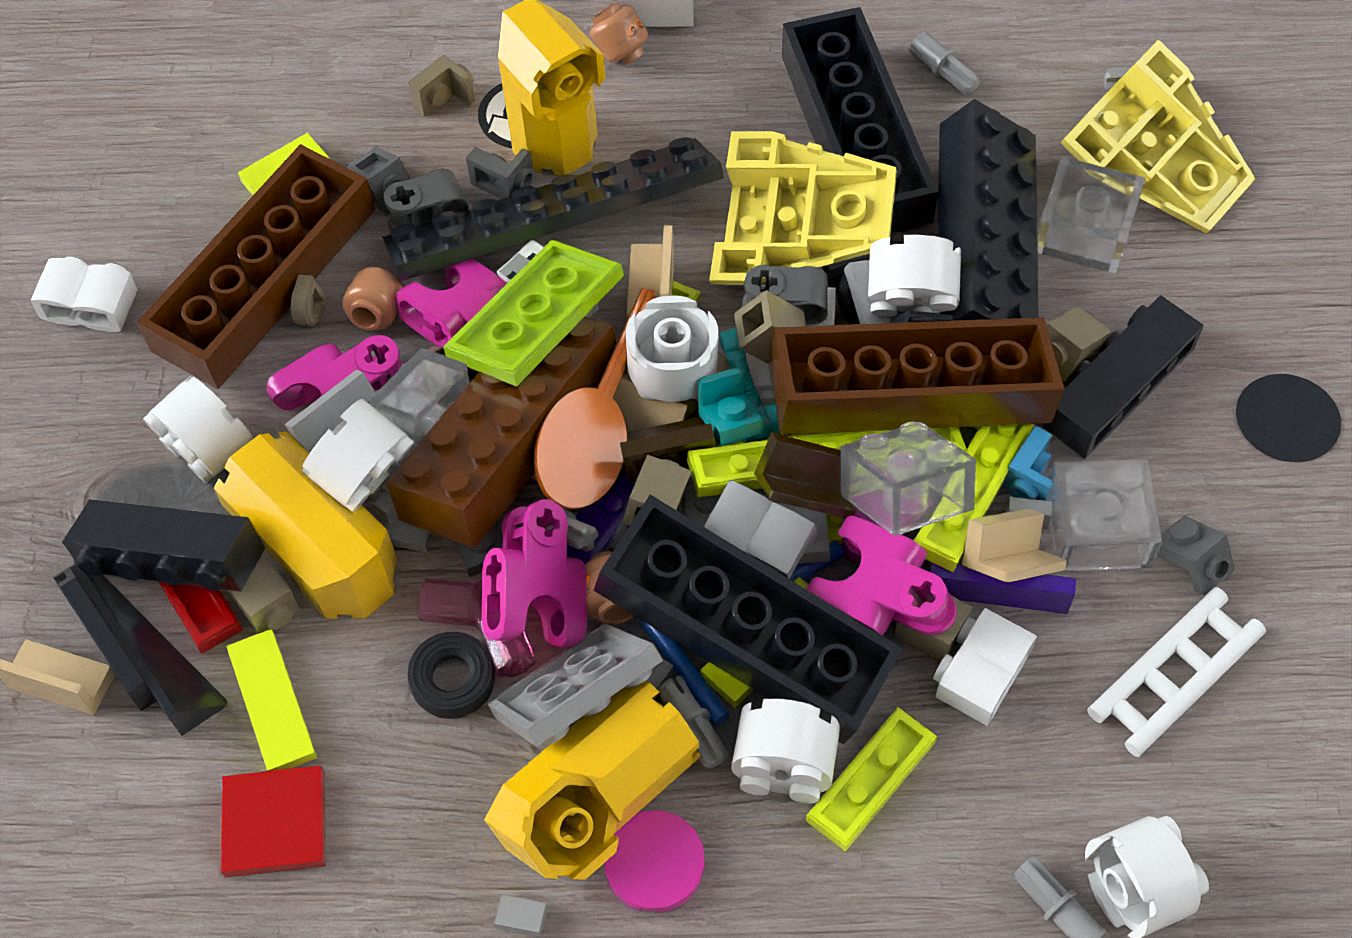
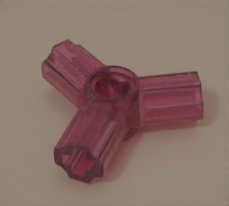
M425 578L419 593L418 617L420 621L476 627L481 632L499 677L509 676L513 678L526 673L532 665L537 663L536 653L525 629L519 636L509 641L490 640L483 633L482 579L476 583Z

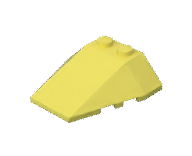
M1157 40L1071 129L1060 143L1090 172L1206 234L1251 185L1255 177L1229 134L1223 137L1211 117L1215 111L1209 101L1205 103L1201 101L1191 84L1195 78L1189 68L1161 41Z
M731 131L726 169L732 183V192L724 242H715L709 278L711 285H744L748 271L758 265L777 267L812 266L817 268L870 254V246L875 241L890 237L897 178L896 167L848 153L840 156L823 151L821 145L811 142L806 146L786 140L784 134L774 131ZM762 277L761 283L766 282V277Z

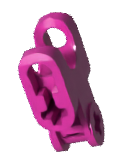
M469 259L446 267L445 284L447 290H433L414 282L396 293L395 300L399 317L408 326L443 350V346L507 284L502 278L475 259Z
M376 335L366 338L343 354L334 344L322 345L272 375L267 382L266 389L267 395L272 402L282 410L290 411L300 405L315 402L355 370L364 373L380 400L397 392L404 385L407 372L403 362L400 360V352L396 343L389 337ZM374 350L376 356L372 358L371 351ZM389 373H390V376H391V379H390V380H388V379H387V376H386V375H388Z
M539 500L529 505V507H517L508 512L502 524L503 548H493L485 557L482 569V629L485 636L490 640L509 641L519 636L525 629L526 616L530 604L537 609L541 617L543 636L549 644L572 648L580 643L586 634V568L583 561L579 558L567 557V516L563 508L552 500ZM523 523V527L516 528L518 524ZM553 525V529L546 531L545 527Z
M852 515L848 516L838 533L843 537L848 549L861 556L859 569L851 577L843 581L834 582L815 577L811 580L806 590L882 636L891 620L926 635H937L948 630L954 623L957 615L956 603L939 576L920 568L927 556L925 549L903 535Z

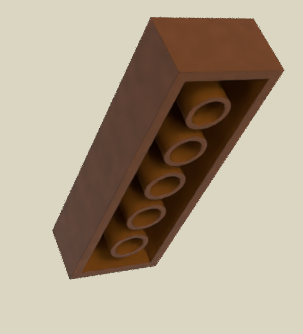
M300 144L136 322L150 351L210 386L219 389L291 307L292 293L298 274L312 275L315 279L376 210L367 178Z
M585 316L517 387L479 372L386 481L399 520L476 548L534 475V451L537 435L541 424L551 408L572 391L581 388H598L617 344L613 325Z
M1044 317L774 327L768 361L780 435L1052 423L1064 392L1063 382Z

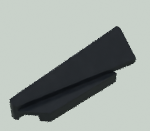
M73 564L53 577L60 591L140 711L158 701L177 731L183 736L227 706V700L103 574L89 575Z

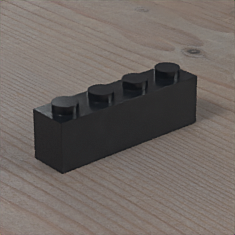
M1162 295L1149 307L1141 305L1133 313L1128 321V327L1121 334L1115 331L1107 338L1101 347V354L1094 361L1088 358L1078 367L1073 375V381L1064 388L1052 423L1043 424L1045 430L1084 459L1195 349L1204 325Z
M89 499L62 541L73 557L77 568L89 575L106 574L121 576L128 580L145 579L160 581L172 586L184 584L200 586L212 591L223 589L239 592L244 588L266 548L249 517Z

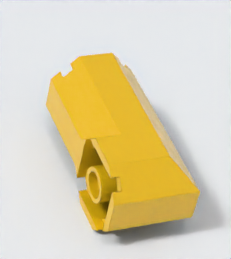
M523 0L503 11L498 52L512 150L515 155L522 148L530 151L535 173L542 174L541 169L553 170V175L570 174L592 161L594 142L596 143L598 136L593 84L595 83L600 87L606 78L604 54L569 17L539 0Z
M278 432L279 439H274L269 433L259 434L229 457L224 468L230 474L225 484L218 479L214 487L222 506L231 515L249 517L266 547L265 550L297 582L302 595L325 619H339L337 615H351L352 619H366L394 595V571L397 570V557L387 529L363 505L353 513L311 480L302 471L304 469L302 467L303 463L310 453L288 432Z
M646 680L631 688L625 686L610 697L611 702L605 709L591 716L584 715L569 728L568 733L564 737L550 744L503 784L484 821L507 851L544 878L559 879L557 876H568L571 879L586 880L617 852L619 837L615 836V833L700 758V752L696 751L699 748V741L680 712L670 702L663 707L660 703L654 701L652 698L659 691Z

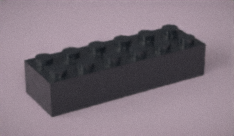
M861 7L783 23L782 59L815 144L821 145L823 151L840 156L848 153L896 167L897 178L891 233L934 223L939 191Z
M973 99L941 122L939 129L938 237L952 241L953 251L958 247L961 249L959 305L955 310L940 312V314L952 315L953 321L1039 318L1036 135L1027 128L1021 127L1001 115L997 110L991 109L980 101Z
M651 494L602 567L593 589L596 593L769 699L793 700L820 708L819 718L829 724L831 723V716H833L840 723L838 742L843 745L858 731L903 650L902 647Z

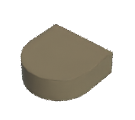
M298 274L291 298L292 319L296 325L314 327L322 318L327 297L312 275Z

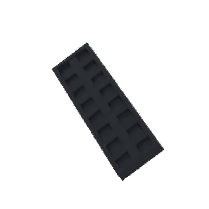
M683 137L671 141L668 147L656 151L646 149L634 152L630 155V159L618 163L602 162L596 164L591 168V171L576 176L574 174L560 175L554 178L551 184L538 188L533 186L519 188L510 197L497 201L495 199L478 201L472 205L471 209L459 213L448 211L437 214L432 218V221L421 225L405 224L398 226L391 231V234L382 236L400 281H404L723 179L724 175L721 162L696 138Z

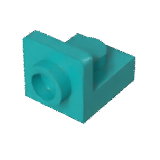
M739 368L729 369L698 379L699 416L705 424L711 423L714 437L720 446L763 434V419L744 394L743 373Z

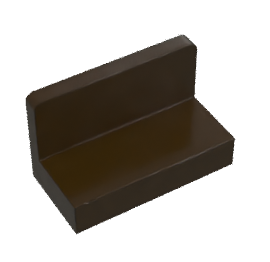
M701 417L627 432V441L621 442L620 447L628 484L637 481L647 455L661 460L673 461L680 467L689 470L687 463L688 451L716 447L711 423L705 424Z
M771 432L754 472L770 500L843 518L851 515L854 516L857 511L846 495L860 464L859 459L854 453Z

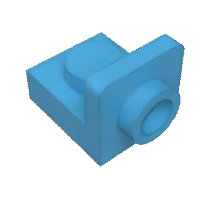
M1035 426L1010 463L1002 488L1009 491L1013 497L1048 501L1054 482L1042 474L1052 458V455L1046 452L1052 434Z

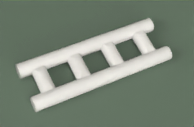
M1214 587L1087 709L1089 716L1094 721L1102 723L1112 714L1134 733L1124 744L1132 755L1136 757L1141 756L1266 633V628L1260 621L1251 619L1242 628L1220 610L1228 601V596L1220 588ZM1205 623L1210 625L1228 641L1212 658L1189 639ZM1173 653L1178 654L1197 671L1181 688H1178L1158 670ZM1142 683L1147 685L1166 702L1148 720L1126 701Z

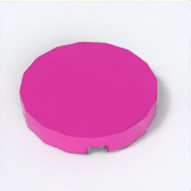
M662 810L642 811L632 817L615 833V836L619 837L617 852L604 863L605 876L614 895L629 908L641 912L642 910L648 912L655 911V913L669 912L685 904L699 889L705 868L703 844L695 829L680 816Z

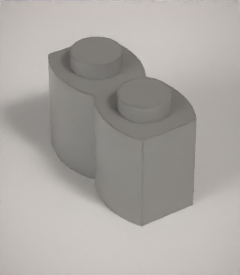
M729 480L704 526L790 579L816 531L815 523L732 480Z

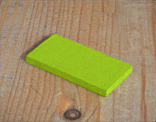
M551 240L443 346L446 358L517 387L624 276L622 264Z

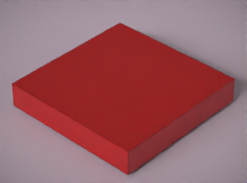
M321 765L222 776L221 873L225 878L326 866L324 770Z

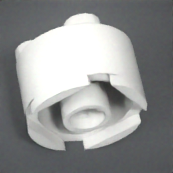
M904 235V244L890 245V237L875 241L870 246L868 303L871 305L870 313L878 317H892L897 315V311H919L940 314V312L955 310L960 301V247L953 251L952 241L928 235Z
M683 296L654 298L645 303V309L636 316L634 313L629 319L626 327L627 368L631 381L637 387L638 394L646 400L656 399L666 402H679L691 398L698 399V379L717 373L718 325L714 316L709 311L707 314L697 307L696 301Z
M191 376L182 381L143 418L145 423L160 436L159 440L177 458L181 455L188 462V467L206 484L224 469L231 455L254 439L245 425L238 418L234 419L225 409L226 405L202 382Z
M362 398L352 404L340 416L344 421L337 425L333 431L327 430L302 466L304 468L302 471L311 480L353 513L370 494L373 496L379 491L391 475L387 470L393 462L397 464L414 444V441L405 432Z
M764 699L762 709L751 710V703L743 706L731 766L733 773L741 779L740 789L752 795H767L769 791L789 794L792 800L800 803H817L820 793L828 790L832 785L840 733L839 721L831 716V723L829 724L819 718L820 708L793 700Z
M1151 816L1144 817L1092 839L1086 846L1085 860L1093 857L1096 870L1088 874L1094 896L1106 917L1116 928L1126 925L1132 930L1127 935L1130 938L1145 937L1195 914L1200 905L1201 895L1209 890V883L1205 872L1198 864L1192 862L1182 843L1180 829L1169 816L1159 819Z

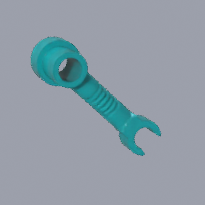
M733 328L720 332V337L718 338L730 369L739 368L743 373L744 394L763 419V434L744 439L745 443L767 439L770 437L771 432L780 434L775 402L765 406L761 404L757 390H755L753 378H751L752 375L746 361L745 352L739 349L737 329Z

